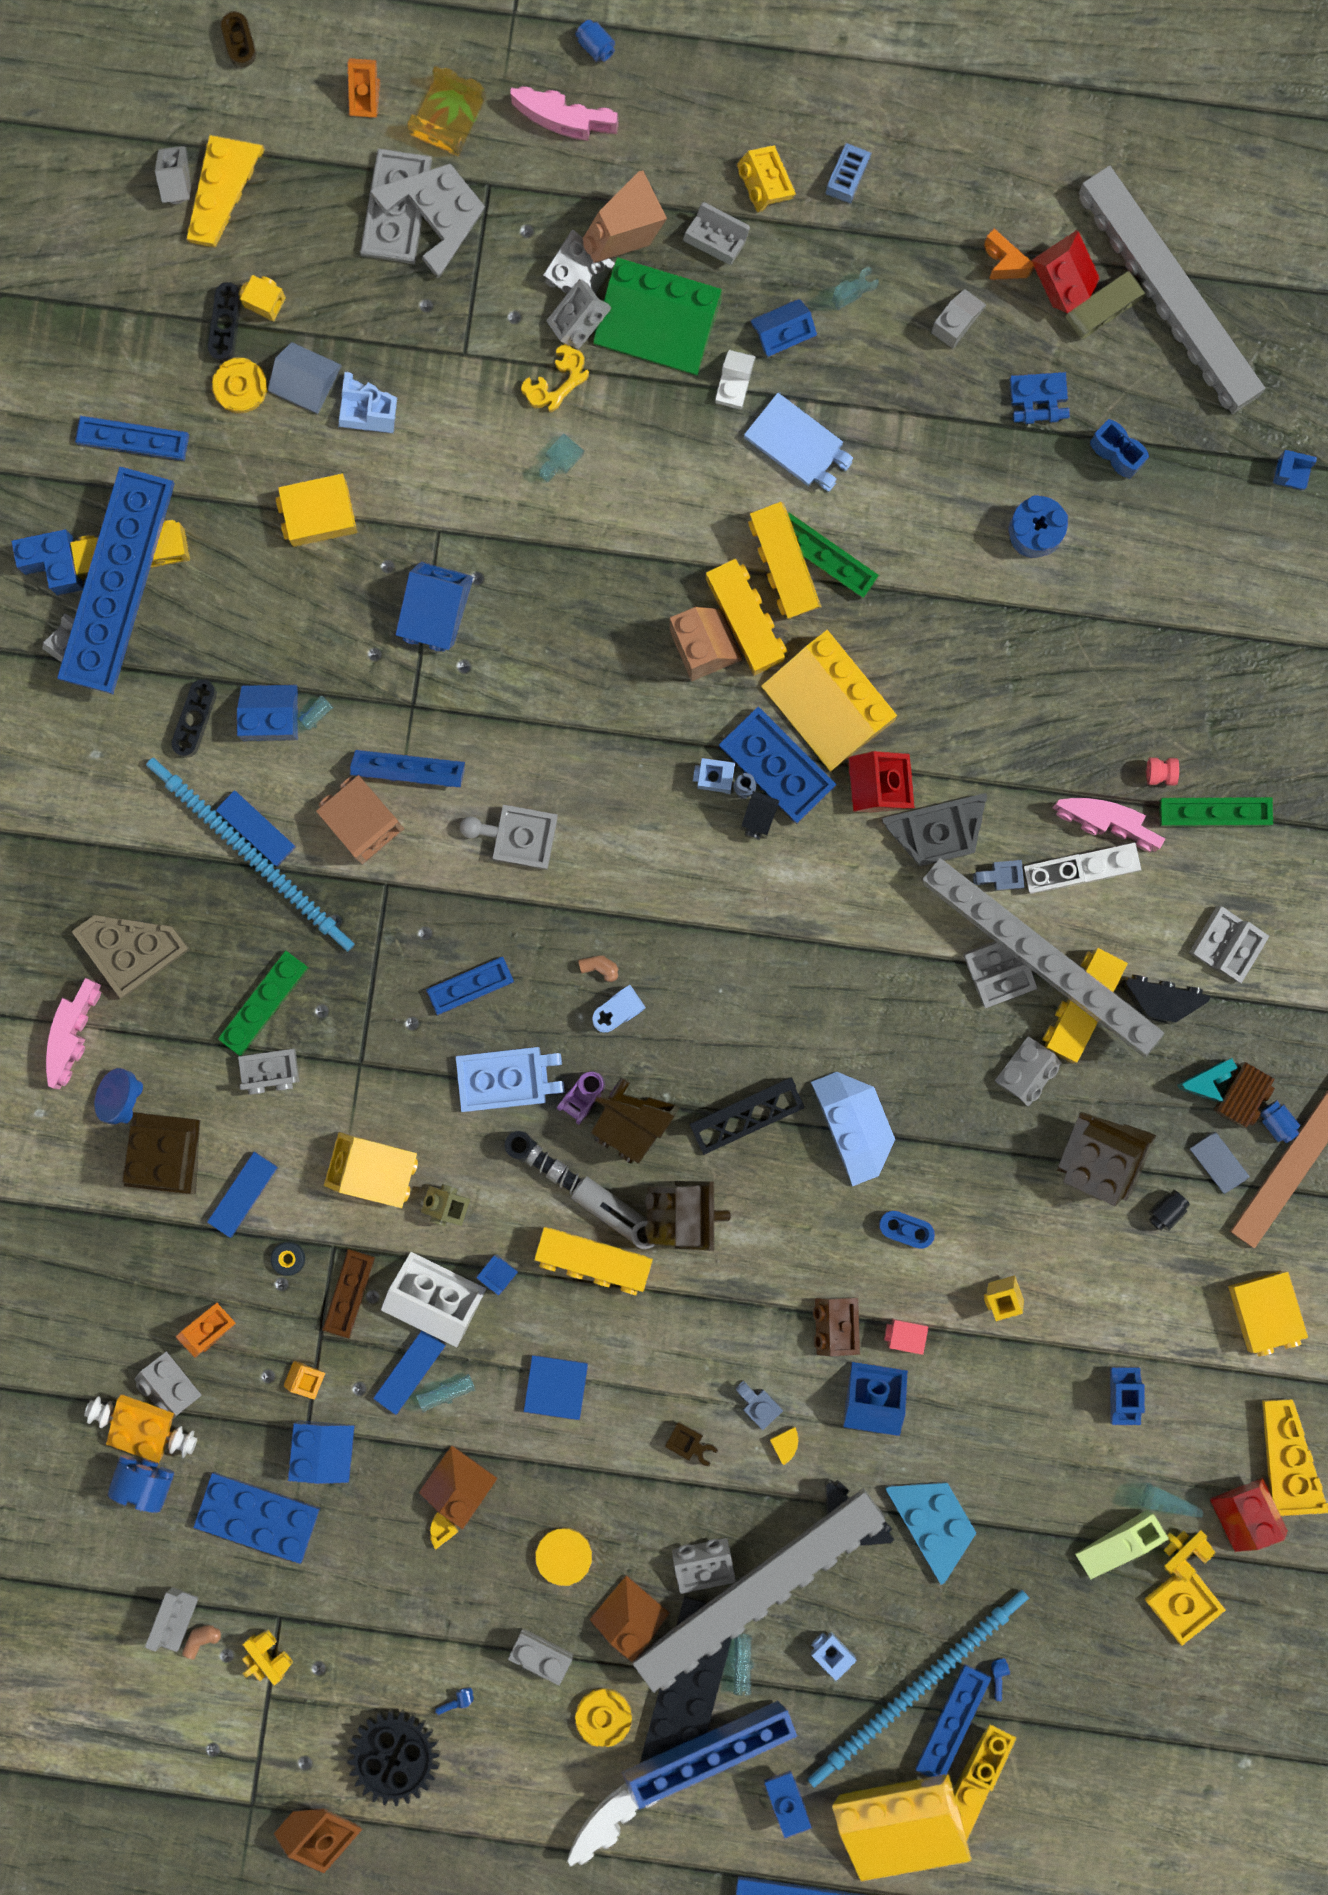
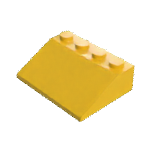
M828 630L803 648L761 686L830 772L892 724L897 717V714Z
M949 1774L840 1794L832 1805L840 1836L861 1881L965 1863L972 1860Z

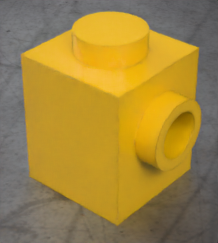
M252 275L249 282L246 281L240 290V300L244 308L274 322L286 297L282 289L277 287L273 280L262 276L260 279Z
M1015 1275L988 1283L987 1294H984V1300L989 1311L992 1310L995 1321L1023 1314L1024 1298Z

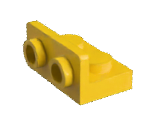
M775 145L749 150L738 162L739 175L745 183L750 200L757 212H762L769 204L791 200L796 193Z

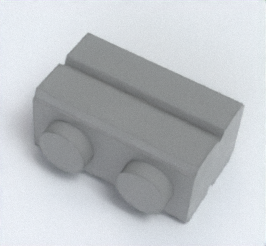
M522 1628L508 1660L518 1665L523 1664V1668L560 1686L572 1661L573 1653Z

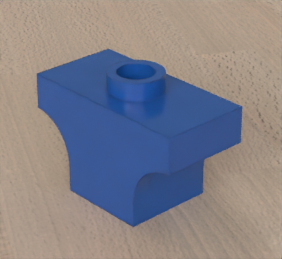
M1110 1367L1111 1424L1141 1425V1415L1145 1413V1384L1141 1380L1140 1367Z
M791 1770L764 1780L784 1838L811 1829L802 1796Z

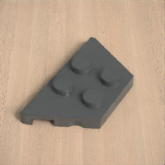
M979 794L881 819L882 824L919 867L934 864L940 858L947 861L971 855L976 850L987 794Z

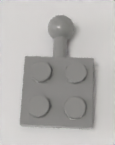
M503 805L499 827L481 824L478 818L469 816L462 820L460 831L467 838H476L479 835L495 837L496 844L493 854V860L548 870L558 815Z

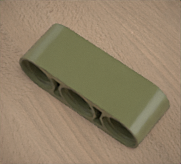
M1127 272L1074 308L1065 318L1079 338L1083 340L1134 306L1146 293L1133 275Z

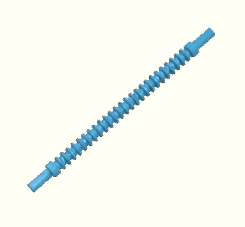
M154 757L147 762L146 766L166 783L165 788L170 792H175V797H181L182 803L187 802L186 807H192V813H198V818L200 819L204 818V824L209 823L210 829L215 828V834H221L222 840L227 839L226 844H232V850H238L239 856H245L244 861L249 860L250 866H256V872H262L261 877L266 876L267 882H273V888L278 887L279 893H285L284 898H290V904L295 903L296 909L301 908V914H307L308 920L313 919V925L318 924L319 931L324 935L328 934L347 952L354 947L355 943L335 926L336 922L331 917H325L326 912L321 913L319 906H313L314 901L309 902L308 896H302V890H296L297 885L292 886L291 880H285V874L280 875L279 869H273L274 864L269 865L267 858L262 859L263 854H257V848H251L250 842L245 843V837L240 838L239 832H233L234 827H228V821L223 822L222 816L217 817V811H211L210 805L205 806V800H199L198 794L193 795L194 790H188V784H182L183 780L178 775H172Z
M1020 1590L1001 1608L996 1607L991 1612V1617L986 1616V1622L980 1621L981 1626L979 1628L974 1627L973 1633L968 1632V1638L962 1637L961 1644L956 1643L954 1650L950 1648L948 1655L943 1654V1660L937 1659L938 1664L936 1666L932 1664L930 1671H924L925 1676L919 1675L918 1682L913 1681L911 1688L907 1686L905 1693L900 1692V1698L894 1697L895 1702L893 1704L889 1702L887 1709H881L882 1714L876 1713V1719H869L870 1724H864L862 1731L858 1729L857 1736L851 1735L852 1740L850 1742L846 1740L844 1747L839 1746L838 1752L833 1751L828 1756L829 1760L807 1778L810 1784L815 1788L835 1769L840 1770L845 1766L844 1761H850L852 1754L857 1755V1749L863 1750L862 1745L864 1743L868 1745L870 1738L875 1739L877 1732L881 1734L882 1727L888 1728L887 1723H893L895 1716L900 1717V1711L906 1712V1706H913V1700L918 1701L920 1694L924 1696L925 1689L931 1690L930 1685H936V1680L938 1678L943 1679L944 1673L949 1674V1668H956L955 1663H961L963 1656L967 1658L969 1651L974 1652V1646L980 1647L979 1642L981 1640L986 1641L987 1635L992 1636V1630L998 1631V1625L1001 1624L1003 1626L1009 1621L1008 1617L1029 1599L1027 1594Z

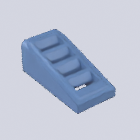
M846 143L827 185L826 194L851 204L871 153ZM848 153H851L863 159L859 162L847 156ZM846 162L859 168L856 171L844 166V163ZM843 171L855 177L851 179L841 175L840 172ZM837 180L850 184V188L836 183Z

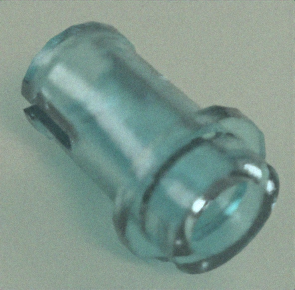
M321 695L305 713H300L301 716L298 720L309 731L313 727L316 729V724L334 707Z

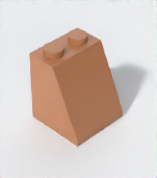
M643 170L639 171L598 212L584 235V248L590 254L594 263L650 246L667 220Z
M694 607L670 617V633L691 681L742 661L721 609Z
M358 775L356 778L351 776L340 785L341 790L336 795L332 796L330 794L319 803L320 808L316 812L361 864H364L405 828Z

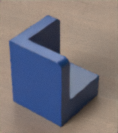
M1284 450L1278 458L1273 483L1305 490L1311 468L1316 464L1317 457Z
M496 1254L480 1272L477 1279L497 1295H500L518 1271Z

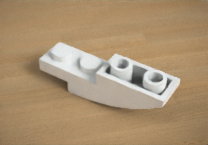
M1136 843L1024 866L1030 894L1142 871Z
M626 1783L605 1798L583 1824L569 1852L568 1863L570 1866L577 1862L579 1865H582L594 1856L593 1852L600 1847L606 1849L616 1843L618 1840L617 1836L620 1835V1826L617 1822L625 1823L636 1815L635 1811L639 1808L632 1800ZM654 1802V1803H652V1804H649V1805H647V1806H645V1807L648 1808V1807L654 1805L656 1802Z

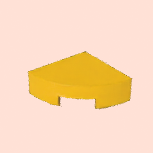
M795 1426L770 1439L782 1465L788 1463L796 1453L798 1433Z
M439 1512L434 1516L430 1528L431 1542L435 1549L439 1548L459 1531L453 1522Z

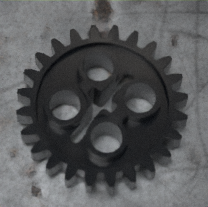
M390 1709L388 1717L385 1718L380 1711L377 1714V1721L371 1717L367 1718L368 1728L364 1725L358 1727V1731L362 1736L353 1735L351 1739L357 1746H349L347 1751L355 1755L347 1760V1764L355 1765V1768L350 1771L349 1775H358L359 1778L354 1786L357 1787L362 1784L365 1786L362 1793L363 1796L371 1791L373 1793L372 1802H375L380 1796L383 1797V1806H386L389 1799H393L394 1805L397 1807L400 1798L403 1797L404 1801L409 1804L411 1794L419 1799L421 1797L420 1787L427 1791L430 1788V1784L426 1779L434 1781L437 1776L431 1770L439 1769L440 1766L439 1762L433 1760L440 1757L441 1751L433 1750V1747L439 1741L438 1739H429L433 1733L432 1728L426 1731L422 1729L426 1722L425 1720L420 1721L418 1724L414 1722L416 1718L415 1713L407 1719L405 1718V1710L402 1709L399 1716L395 1717L393 1709ZM383 1732L391 1733L394 1736L395 1742L385 1744L382 1742L380 1734ZM405 1734L406 1740L387 1780L383 1781L381 1777L401 1735ZM416 1745L420 1749V1755L416 1757L410 1756L406 1752V1746ZM372 1758L378 1759L382 1764V1768L380 1770H372L368 1765V1760ZM396 1771L404 1772L408 1777V1781L405 1783L397 1782L394 1779L393 1773Z

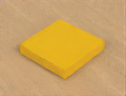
M1197 1573L1188 1582H1184L1174 1574L1144 1598L1181 1646L1226 1611Z

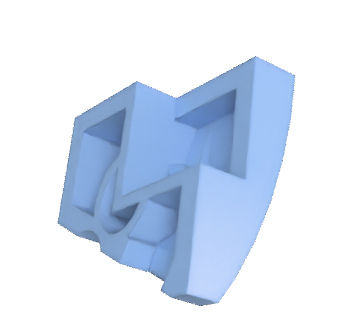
M345 372L339 427L394 433L397 398L387 392H380L376 386L367 383L365 386L354 380L352 373Z

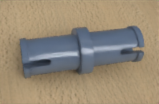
M743 773V775H740L735 780L734 790L738 797L747 799L756 790V782L751 774ZM743 783V785H747L749 788L742 787L741 784Z

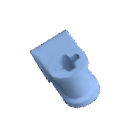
M629 985L596 1009L593 1014V1025L598 1031L608 1033L635 1017L646 1007L631 985ZM602 1012L604 1015L611 1014V1025L607 1026L605 1023L600 1025L598 1023L600 1020L599 1014Z

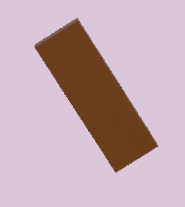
M352 1249L347 1250L322 1329L323 1331L348 1339L351 1337L376 1257Z

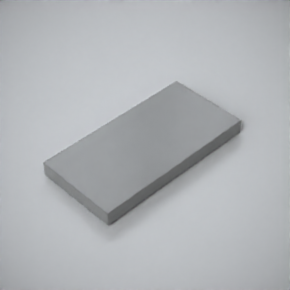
M378 149L371 190L431 170L432 157ZM370 195L360 251L361 256L415 264L423 216L409 198H406L385 214Z

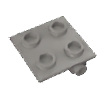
M571 230L543 276L547 278L545 282L553 288L557 286L566 294L569 293L579 279L587 282L596 294L615 263L609 258L594 263L590 254L584 248L583 237L574 230Z

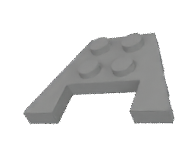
M451 164L379 186L370 191V195L385 214L403 200L409 198L443 240L422 257V260L437 278L443 274L446 266L452 260L485 208Z

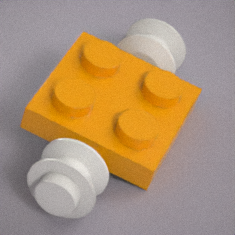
M122 1394L117 1399L115 1410L112 1401H109L106 1405L101 1404V1398L98 1396L95 1401L90 1400L84 1416L88 1417V1424L93 1420L99 1421V1428H103L108 1423H111L106 1445L156 1463L161 1461L166 1444H168L171 1454L177 1449L181 1451L182 1458H184L187 1453L192 1454L197 1443V1438L193 1437V1430L187 1435L183 1433L182 1426H180L173 1433L170 1432L174 1413Z

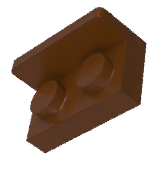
M816 1298L813 1316L816 1323L814 1345L817 1355L830 1357L860 1355L858 1298Z

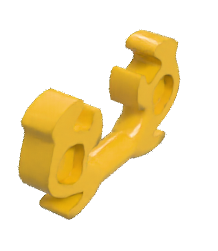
M563 344L556 350L557 356H564L562 361L555 360L557 369L562 373L570 372L569 378L556 391L548 392V383L542 377H538L539 384L531 386V378H527L521 386L522 394L526 395L532 407L542 408L551 404L548 410L550 413L554 412L561 405L563 399L576 386L588 379V370L581 373L584 368L583 354L571 348L568 344Z

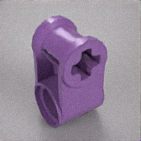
M597 1072L584 1073L574 1087L565 1095L557 1109L559 1111L564 1110L575 1118L576 1123L580 1125L594 1106L596 1097L605 1088V1081L602 1075ZM589 1076H594L599 1081V1088L595 1092H589L585 1089L584 1082ZM570 1102H571L572 1104H574L576 1107H578V1108L580 1109V1111H579L578 1109H576L575 1107H573V1106L570 1104Z

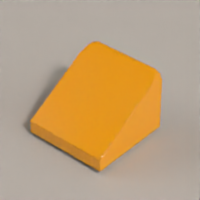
M293 1361L284 1387L292 1393L315 1400L325 1373L303 1363Z

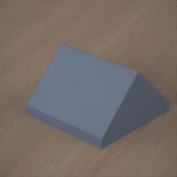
M291 342L275 358L268 391L318 414L341 368V364Z

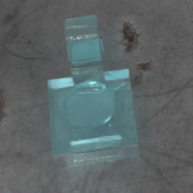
M866 267L860 272L859 280L856 279L852 282L847 280L835 288L832 302L837 310L857 300L863 293L878 287V279L873 282L865 280V277L872 272L871 267Z
M563 433L546 452V457L549 461L540 468L539 476L548 483L559 469L567 474L584 455V450Z

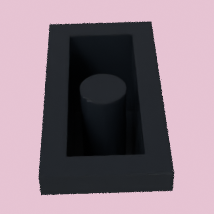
M753 791L740 830L745 831L744 836L760 841L761 837L767 839L780 800Z

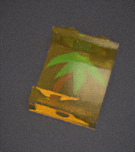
M434 66L432 70L434 82L418 115L411 114L407 122L410 135L459 156L486 100L485 91L482 85L474 79L469 78L465 80L449 68L440 69Z

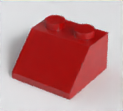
M1077 230L1031 260L1053 308L1069 313L1088 300L1100 279L1082 237Z
M872 751L848 757L853 812L874 813L915 809L910 754Z
M1263 1478L1210 1498V1502L1234 1552L1260 1550L1285 1540L1288 1530Z

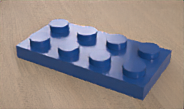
M759 706L719 744V747L745 773H749L754 777L756 784L769 797L780 800L778 807L796 825L836 786V783Z
M213 1472L194 1528L301 1564L320 1508Z

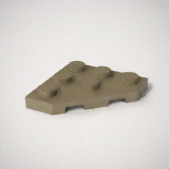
M93 915L72 931L120 999L128 996L190 950L172 926Z

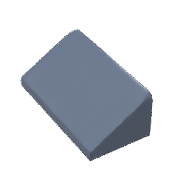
M1211 1132L1190 1148L1191 1152L1223 1194L1249 1178V1175L1216 1132Z

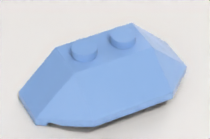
M839 1072L812 1081V1087L852 1186L879 1176L895 1138L875 1088Z

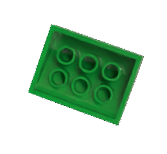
M617 257L604 302L610 305L611 310L597 326L593 345L697 376L720 307L722 289Z

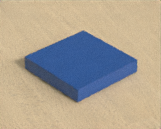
M532 1355L524 1412L580 1420L588 1363Z

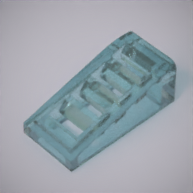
M1151 1483L1146 1485L1139 1500V1504L1147 1509L1200 1518L1204 1514L1203 1510L1198 1506Z

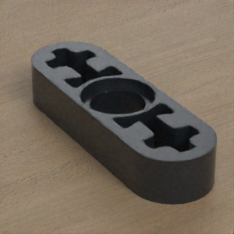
M231 282L220 284L215 291L208 351L212 358L219 363L232 359L235 354L241 297L238 287ZM228 291H231L233 296H235L229 299L228 306L231 310L226 309V301L222 296L227 295ZM223 316L232 318V325L228 329L218 327V320ZM219 335L224 336V345L228 349L224 350L222 355H219L215 349L221 346Z
M200 679L191 685L172 739V749L183 758H190L197 753L217 697L216 688L208 680ZM204 686H207L206 689L210 692V695L204 696L201 704L206 706L205 710H203L199 706L192 705V702L199 703L200 695L197 694V690H203ZM193 711L200 712L202 720L197 726H190L187 723V716ZM185 727L189 731L197 732L196 736H194L190 733L188 742H190L192 746L191 748H185L183 752L182 747L179 746V742L185 741L187 738L188 733L183 731V728Z

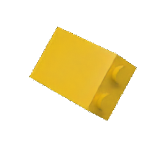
M338 1132L324 1186L339 1193L402 1208L403 1203L408 1200L410 1195V1186L408 1185L411 1175H414L417 1169V1153Z

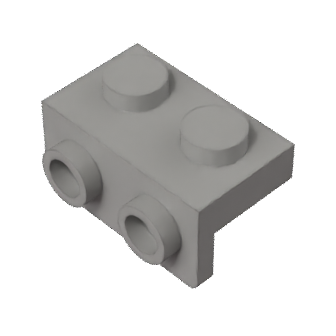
M702 202L696 218L685 232L683 241L732 265L745 245L750 226Z
M1027 1037L996 1078L995 1082L1029 1106L1040 1097L1042 1088L1048 1080L1057 1074L1061 1061L1053 1052L1032 1038Z
M295 1049L238 1057L242 1082L240 1090H248V1095L265 1093V1087L276 1086V1091L293 1089L292 1083L300 1082Z
M167 1352L140 1371L135 1377L139 1392L145 1397L148 1396L155 1404L154 1406L174 1413L173 1419L202 1396Z

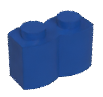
M1108 419L1095 432L1090 441L1093 450L1100 457L1110 460L1115 471L1128 479L1135 475L1149 457L1146 448L1137 440L1129 438L1126 430L1119 423Z

